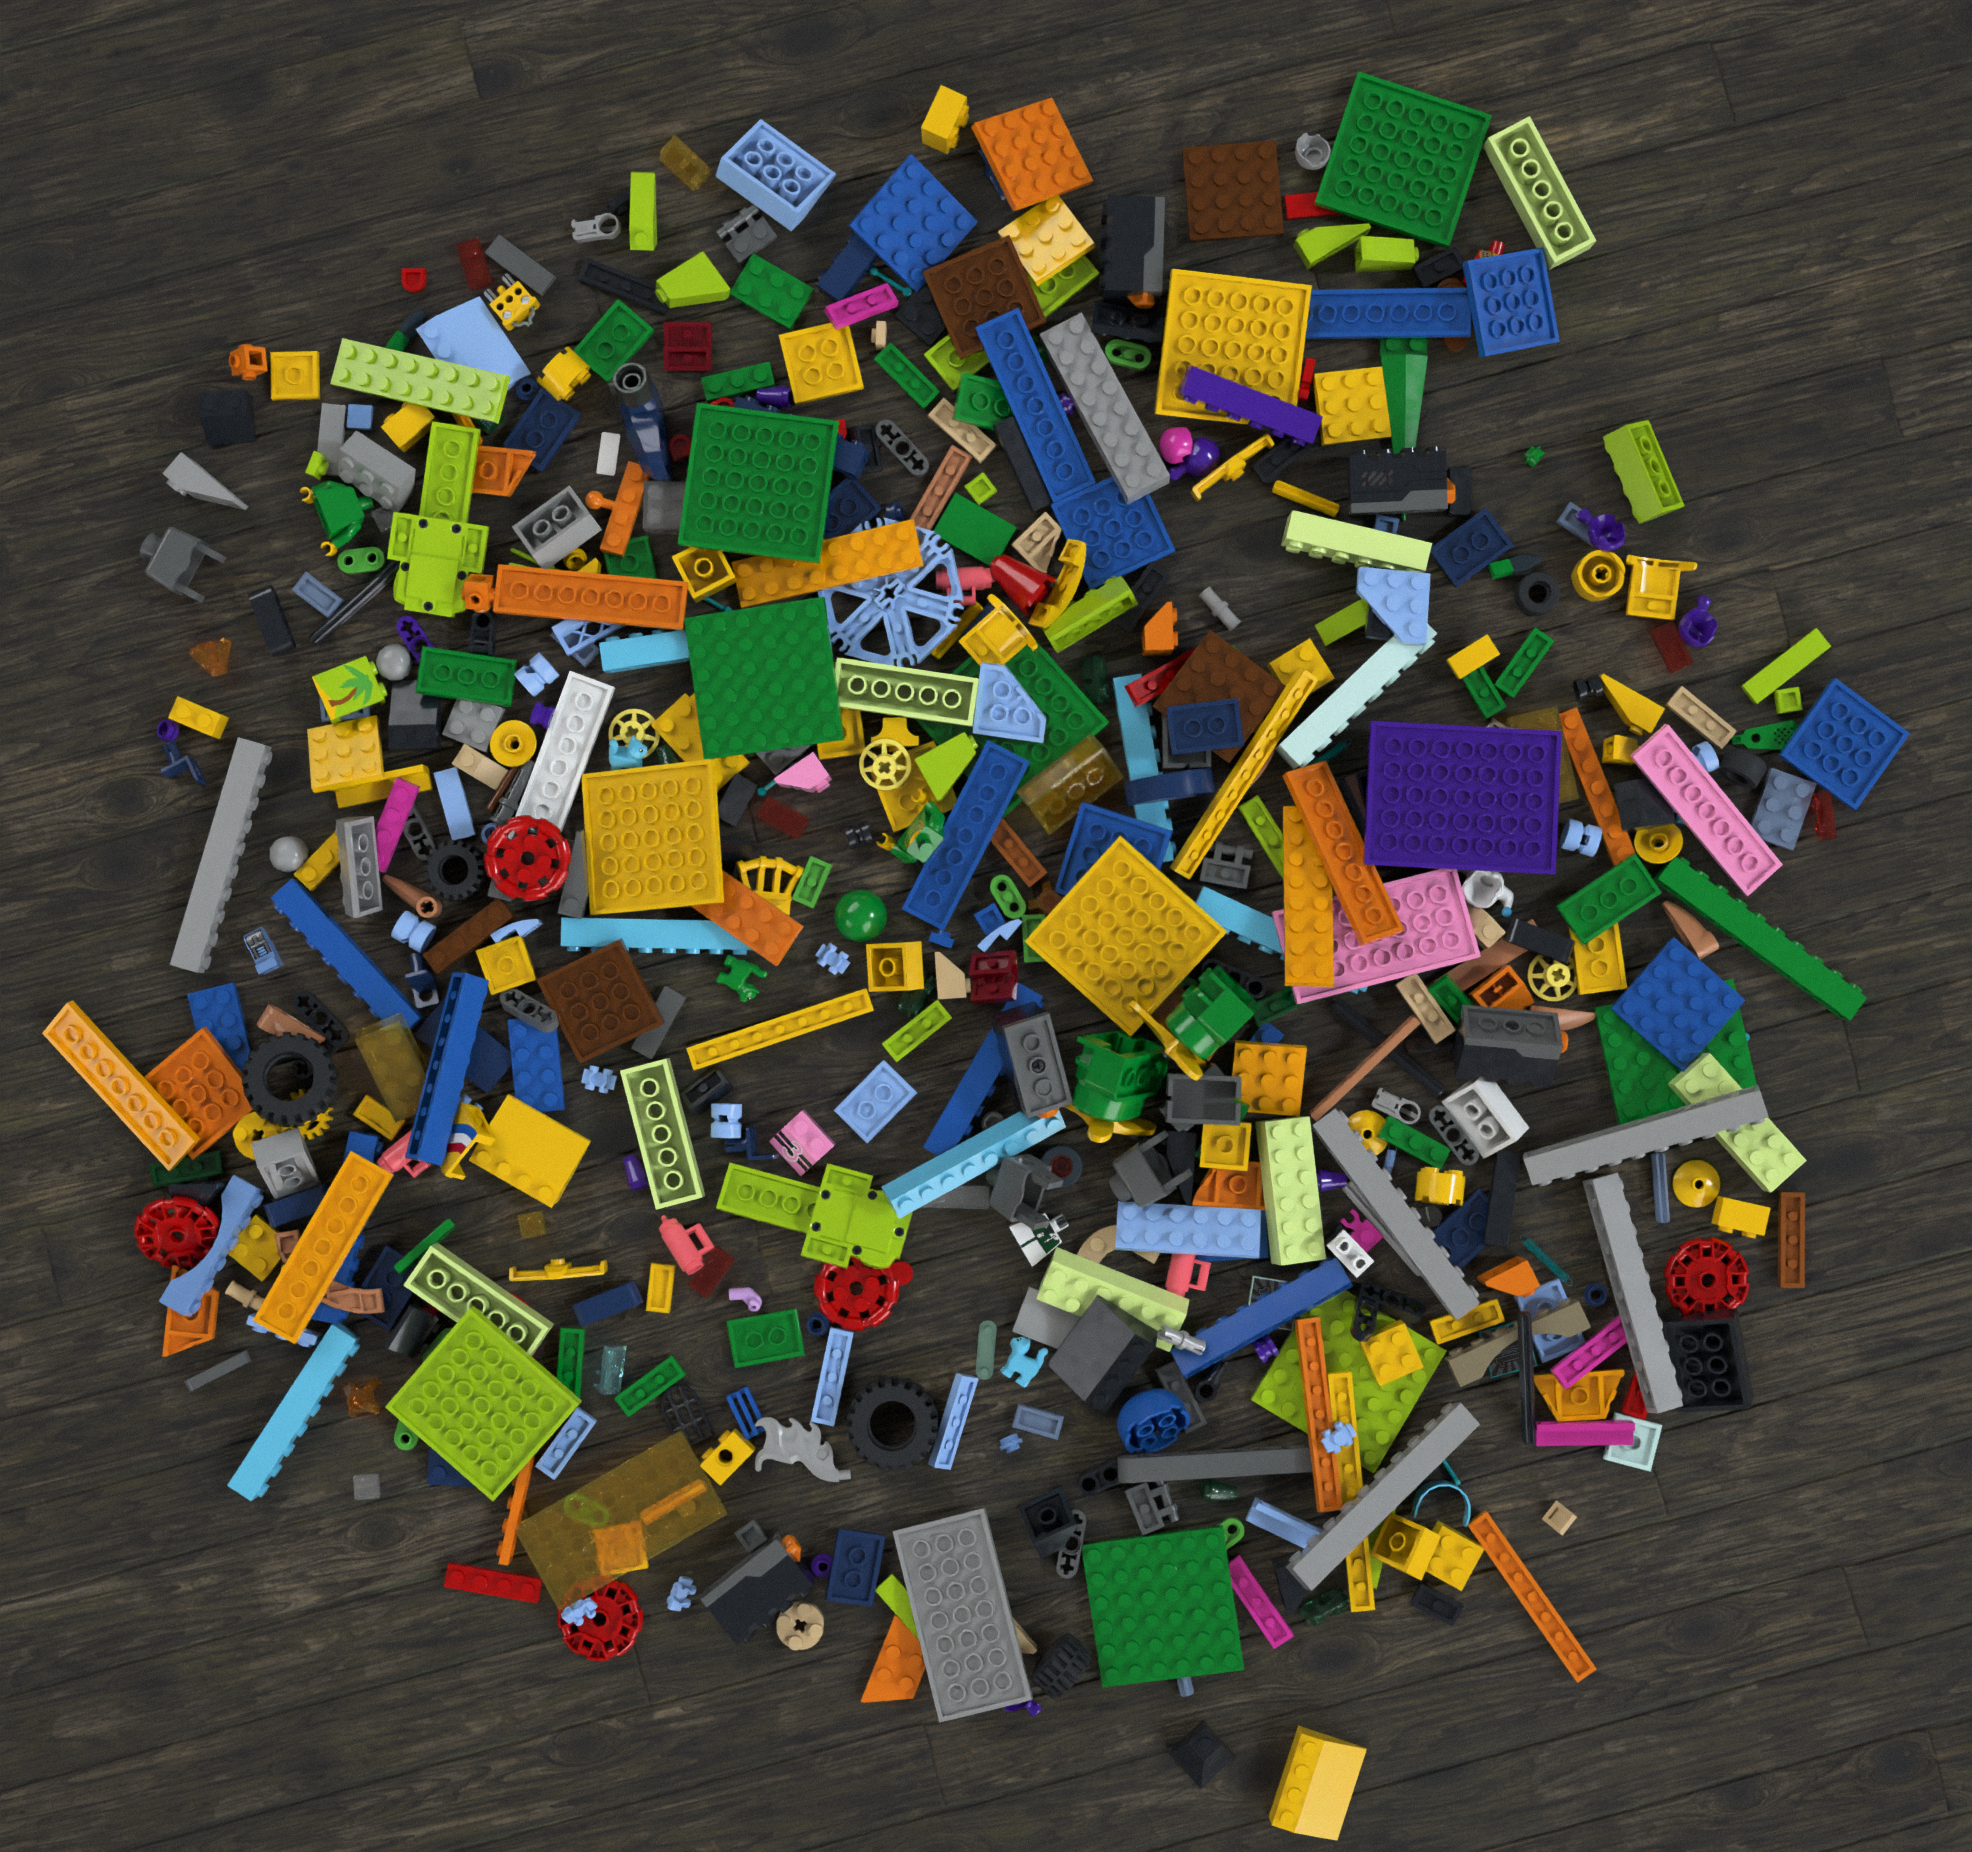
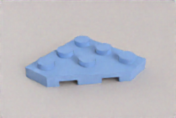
M1359 567L1356 593L1370 605L1375 615L1384 625L1386 624L1395 634V638L1400 643L1424 646L1427 639L1430 574Z
M982 662L973 733L1043 743L1046 716L1006 665Z

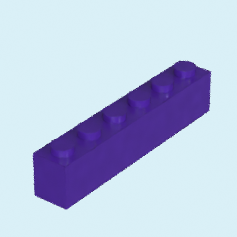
M1194 366L1187 367L1178 394L1184 396L1182 400L1196 405L1198 401L1206 404L1204 407L1206 410L1218 413L1219 410L1227 413V418L1238 422L1242 418L1249 421L1248 426L1259 430L1263 426L1270 429L1269 434L1279 438H1283L1284 435L1292 438V443L1303 447L1305 443L1313 444L1323 416Z

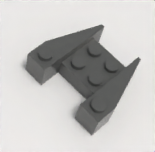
M529 827L528 834L537 836L538 831L531 830L532 827ZM583 829L577 831L575 841L567 839L571 849V862H569L567 869L569 874L560 887L563 889L558 909L559 914L579 919L585 915L589 898L587 856ZM552 838L546 840L550 848L556 845ZM526 851L521 854V861L523 863L531 864L534 862L535 856L532 852ZM552 859L551 867L558 868L559 860ZM506 868L499 871L503 878L510 875ZM546 876L538 880L542 884L549 882ZM491 879L488 896L506 901L514 900L500 892L494 886L495 882L493 879Z

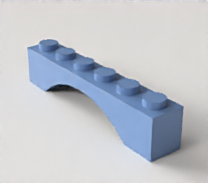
M232 1176L221 1195L222 1222L213 1247L196 1267L170 1281L159 1300L160 1303L184 1316H191L198 1311L202 1303L200 1301L201 1298L213 1286L215 1274L224 1267L226 1263L225 1257L237 1245L239 1233L250 1223V1215L254 1208L261 1204L263 1200L262 1194L265 1190L242 1177Z

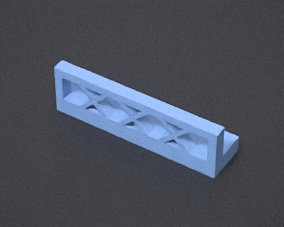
M564 620L551 628L567 656L626 625L598 623L601 624L599 633L594 636L585 633L587 625L592 623L587 621ZM583 627L582 632L576 631L577 629H581ZM571 633L579 634L578 644L568 648L564 637Z
M1256 1497L1245 1518L1246 1521L1304 1549L1307 1547L1306 1542L1313 1535H1319L1323 1531Z

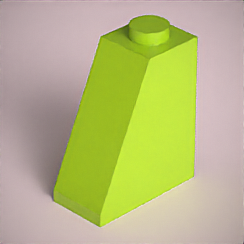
M1361 236L1354 249L1356 273L1412 269L1415 261L1419 259L1418 247H1414V239Z
M702 251L656 281L655 294L660 302H665L669 308L726 300L729 298L730 287Z
M963 732L915 758L938 802L944 799L977 755L975 749L978 745L972 735L967 737L966 733Z

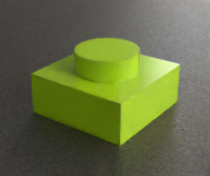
M313 451L305 473L312 478L320 480L322 475L324 476L328 470V458L322 453Z

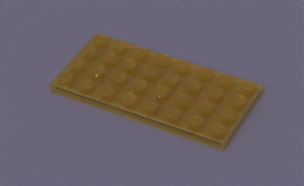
M682 1429L513 1526L559 1612L728 1514L706 1472L700 1466L701 1463Z

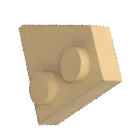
M1044 512L1011 546L1031 567L1047 573V568L1062 528L1047 512Z

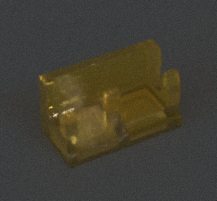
M675 134L659 152L661 155L659 160L693 192L711 175L709 166Z

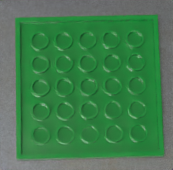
M1358 71L1314 205L1448 249L1492 115Z
M697 403L678 545L820 564L839 421Z
M825 597L684 618L704 760L845 740Z
M1038 643V647L1034 651L1027 644L1005 665L1047 718L1043 743L973 733V727L915 719L938 745L963 732L966 733L967 737L973 736L978 747L975 749L977 755L963 772L968 778L987 740L1030 761L1003 818L1109 724V721ZM971 656L952 675L979 678L981 667Z
M1734 979L1723 980L1736 991ZM1613 1004L1594 1007L1593 1011L1596 1013L1595 1020L1618 1125L1686 1106L1668 1086V1083L1681 1071L1610 1010ZM1739 1007L1698 1056L1702 1052L1710 1053L1742 1089L1757 1084Z
M1223 1525L1082 1543V1555L1102 1688L1244 1670Z

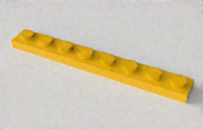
M865 988L686 1049L693 1070H697L874 1011L868 990Z

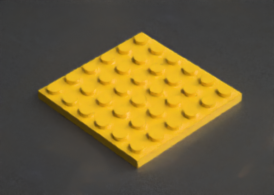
M1171 269L1154 414L1248 425L1249 421L1240 418L1239 422L1227 418V413L1219 410L1218 413L1206 410L1204 409L1206 404L1198 401L1196 405L1183 401L1184 396L1178 394L1188 366L1197 367L1297 406L1312 285Z
M697 760L581 775L590 915L596 916L724 903L715 760Z
M1120 835L1024 942L1131 1037L1144 1021L1140 1019L1128 1004L1133 1000L1151 1015L1226 934L1227 930Z

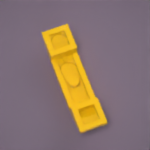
M1073 539L1067 540L1058 559L1064 563L1046 604L1037 603L1028 624L1046 629L1067 608L1082 577L1086 557V543Z

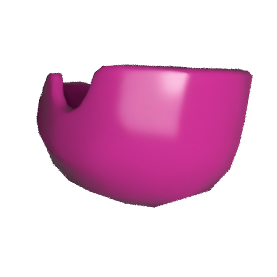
M1172 427L1166 429L1159 440V450L1166 462L1170 464L1184 462V459H1182L1184 456L1191 454L1192 437L1186 427Z

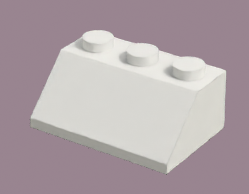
M1475 1077L1473 1080H1469L1441 1101L1476 1146L1483 1159L1516 1142L1529 1129L1497 1083L1486 1082L1483 1077Z

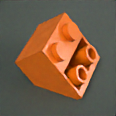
M1167 602L1144 626L1142 631V656H1168L1178 646V632H1173V626L1177 622V608H1172V602Z
M1510 965L1502 966L1468 994V997L1476 1006L1525 1010L1534 1003L1525 983Z

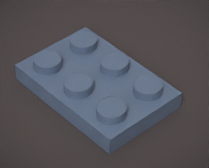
M1774 768L1769 769L1750 825L1764 842L1790 851L1794 850L1816 783Z

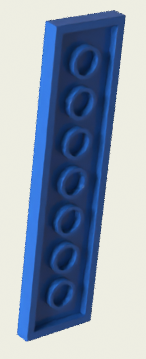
M1467 288L1311 290L1305 339L1471 336V308Z
M1019 308L975 327L1053 503L1095 484L1096 481Z
M987 740L944 825V838L925 862L902 907L903 910L943 931L945 930L1030 761Z

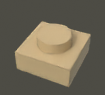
M877 321L876 328H872L871 342L875 343L876 350H883L886 347L887 324L886 321Z
M1556 1500L1542 1520L1563 1536L1577 1516Z

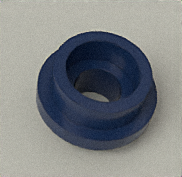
M524 377L517 382L515 391L521 400L532 401L539 393V385L533 378ZM525 385L531 386V390L529 392H523V387Z
M893 501L892 504L887 505L886 516L888 519L901 522L904 519V507L900 506L899 501Z
M1590 1283L1585 1287L1583 1296L1589 1305L1598 1307L1606 1302L1608 1292L1602 1284ZM1597 1290L1599 1296L1593 1299L1591 1293Z
M821 1312L811 1313L806 1320V1328L812 1335H823L830 1326L829 1320ZM815 1320H819L822 1326H817Z

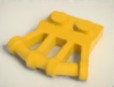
M761 855L759 858L743 862V860L736 862L741 883L751 889L747 871L757 868L754 892L787 915H790L791 894L804 871L803 867L799 865L796 867L784 861L782 857L768 859L766 856ZM766 868H773L771 892L763 891ZM783 870L792 876L784 892L779 893L781 871Z

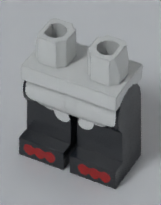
M1339 1224L1324 1237V1244L1356 1278L1374 1262Z

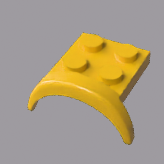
M1627 555L1626 564L1631 566L1625 615L1673 621L1675 619L1680 572L1696 570L1697 563Z
M990 594L987 599L995 609L959 640L960 644L980 667L982 662L1005 665L1027 644L1032 651L1038 647L1036 640L1023 623L993 594Z

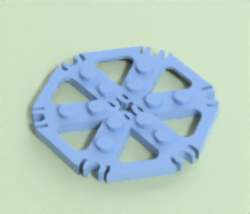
M883 517L885 525L899 522ZM876 518L877 527L884 526L882 519ZM865 521V529H872L870 522ZM861 523L852 533L864 531L863 524ZM916 526L918 538L921 540L920 549L924 567L818 591L819 597H825L830 638L832 637L831 642L836 643L839 639H842L844 642L843 646L839 649L841 652L847 651L845 655L872 663L896 666L895 661L897 659L898 667H904L903 660L908 658L911 666H915L916 660L914 655L917 657V663L920 664L958 626L957 624H951L949 621L960 622L961 619L955 617L953 611L957 608L964 610L963 605L955 603V601L965 603L953 549L950 548L947 553L943 554L949 549L950 545L945 543L939 548L937 542L942 538L939 534L932 538L936 534L935 531ZM944 564L946 566L951 584L949 595L942 596L914 588L936 565ZM887 588L891 590L895 588L893 593L895 597L893 599L890 597L885 599L887 595L885 590ZM839 591L866 599L842 624L836 621L831 602V596L834 592ZM907 611L937 619L941 624L940 630L923 646H917L914 642ZM882 619L884 620L891 650L886 656L865 651L860 645L861 640Z

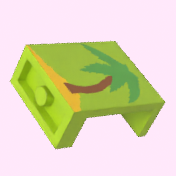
M366 656L312 676L332 724L340 722V717L378 702L381 705L385 704L384 697L388 694L383 683L378 684L375 678L378 671L374 662H368Z

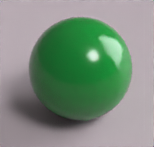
M857 889L846 893L838 901L834 912V920L837 929L845 938L854 942H868L879 936L885 928L887 909L878 895L869 890Z

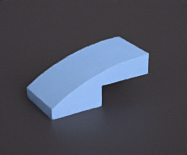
M540 919L522 920L504 926L490 934L495 943L504 941L516 931L520 937H525L544 923Z
M1017 919L1000 926L984 938L977 947L985 953L999 935L1008 940L1022 921Z

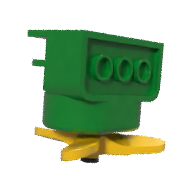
M1219 964L1213 970L1209 967L1198 978L1200 983L1197 987L1192 984L1182 994L1181 997L1184 1000L1168 1015L1165 1021L1170 1031L1159 1024L1135 1001L1132 1000L1128 1004L1166 1048L1162 1055L1170 1063L1175 1061L1186 1075L1196 1081L1203 1076L1202 1071L1207 1066L1205 1060L1219 1047H1222L1255 1014L1259 1003Z
M1124 1030L1078 1036L1077 1041L1085 1045L1082 1055L1076 1056L1075 1063L1078 1064L1075 1077L1078 1080L1072 1096L1073 1103L1063 1107L1075 1112L1085 1120L1089 1126L1087 1131L1089 1139L1097 1143L1108 1141L1113 1133L1138 1136L1153 1135L1157 1126L1148 1120L1139 1118L1146 1097L1155 1096L1162 1087L1169 1066V1061L1162 1055L1166 1048L1137 1034H1133L1130 1037Z

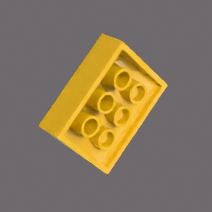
M508 1094L489 1124L496 1140L491 1146L478 1143L469 1161L552 1208L560 1200L591 1141Z
M1298 1725L1269 1814L1271 1825L1293 1833L1338 1840L1367 1749Z

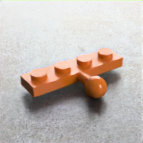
M628 461L615 501L604 498L598 491H591L585 497V503L590 509L597 510L603 507L612 510L600 550L620 557L625 555L650 478L637 463Z

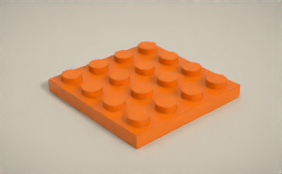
M1053 98L975 122L971 127L1012 211L1083 188L1093 182Z
M207 1027L201 1028L144 1077L200 1138L187 1153L192 1160L205 1152L235 1127L242 1117L254 1111L244 1094L242 1085L244 1074Z

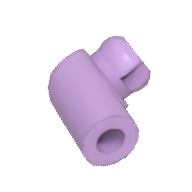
M752 1288L729 1289L730 1300H743L749 1306L748 1309L755 1312L760 1309L762 1305L761 1297Z

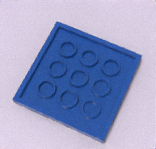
M910 154L849 223L848 227L914 292H918L926 283L923 271L942 264L978 221Z
M1543 247L1462 262L1479 358L1560 342Z
M1113 477L1051 504V509L1059 526L1062 528L1066 541L1073 539L1086 543V557L1082 576L1089 590L1103 586L1104 582L1111 577L1127 575L1176 551L1150 494L1127 505Z
M1832 678L1778 756L1848 808L1857 810L1910 733L1838 679Z
M1084 801L1081 802L1054 892L1066 896L1120 835L1161 871L1173 830Z
M1672 937L1610 1007V1010L1677 1069L1684 1072L1746 1000L1676 938Z

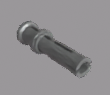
M529 760L520 766L505 797L499 799L500 805L494 816H491L489 820L503 826L508 822V819L512 818L514 812L518 811V802L527 787L535 765L533 761Z

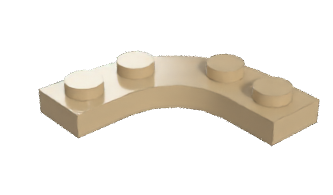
M1117 1225L1101 1228L1085 1240L1076 1255L1099 1264L1107 1253L1115 1250ZM1133 1251L1153 1264L1160 1255L1157 1252Z

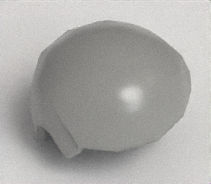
M1304 133L1297 139L1295 156L1301 167L1317 170L1323 168L1328 163L1331 149L1329 143L1319 134L1309 136L1307 133Z
M397 643L386 645L379 651L376 658V666L379 673L391 681L401 680L406 677L413 665L409 650Z
M294 836L281 837L275 840L270 847V861L273 867L282 872L298 870L309 859V849L306 843Z

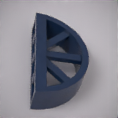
M1209 768L1161 774L1124 783L1128 806L1207 796L1216 793L1212 769Z

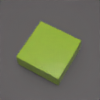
M983 472L964 486L979 506L997 493L996 488Z
M1799 687L1773 691L1777 714L1803 710Z

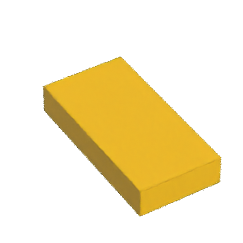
M1487 634L1446 661L1457 679L1460 680L1500 655Z
M365 1095L352 1114L391 1141L395 1139L406 1123L405 1119L369 1095Z
M651 1263L646 1311L670 1313L675 1265Z

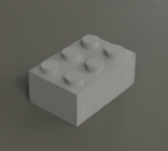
M357 430L340 447L338 476L345 483L352 484L365 496L372 497L382 507L393 512H399L413 496L415 468Z
M570 485L512 526L530 554L541 568L544 569L550 568L602 530Z

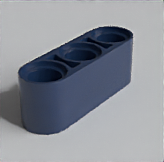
M327 1183L264 1205L270 1227L274 1228L314 1214L327 1193L330 1184Z
M633 1280L572 1304L571 1307L579 1327H583L643 1303V1299L636 1281Z

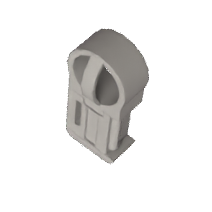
M611 213L595 216V220L577 222L573 219L571 222L574 229L572 233L573 239L577 243L614 239L619 236L622 229L621 222ZM605 220H616L615 226L602 227Z
M1383 1088L1378 1089L1371 1104L1373 1108L1398 1119L1404 1124L1417 1122L1421 1114L1418 1104L1405 1098L1399 1100V1097L1385 1090L1382 1092ZM1404 1104H1412L1416 1107L1418 1114H1415L1401 1106ZM1399 1111L1412 1118H1415V1120H1404L1399 1114Z

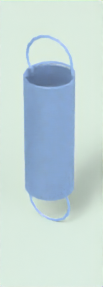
M1387 1150L1383 1167L1390 1175L1392 1174L1396 1156L1394 1150Z

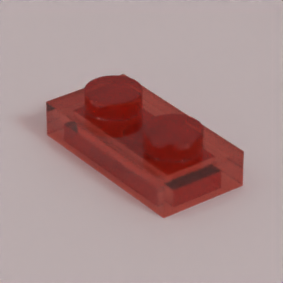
M479 237L456 244L469 289L473 291L493 285Z
M1673 621L1649 632L1670 674L1694 663Z
M1830 791L1813 794L1812 809L1817 816V822L1815 823L1817 836H1820V841L1837 838Z
M770 796L767 797L757 814L758 818L799 840L810 820Z
M716 1246L703 1263L704 1266L697 1271L688 1285L705 1298H708L736 1259L719 1246Z

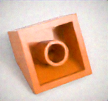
M1516 1256L1476 1276L1479 1282L1488 1287L1518 1297L1523 1296V1298L1536 1292L1535 1289L1540 1287L1528 1260L1520 1256Z

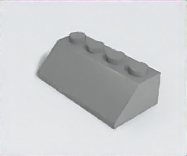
M374 816L337 819L335 831L338 836V857L341 866L340 880L343 886L342 901L345 907V914L353 918H359L381 911L383 908Z

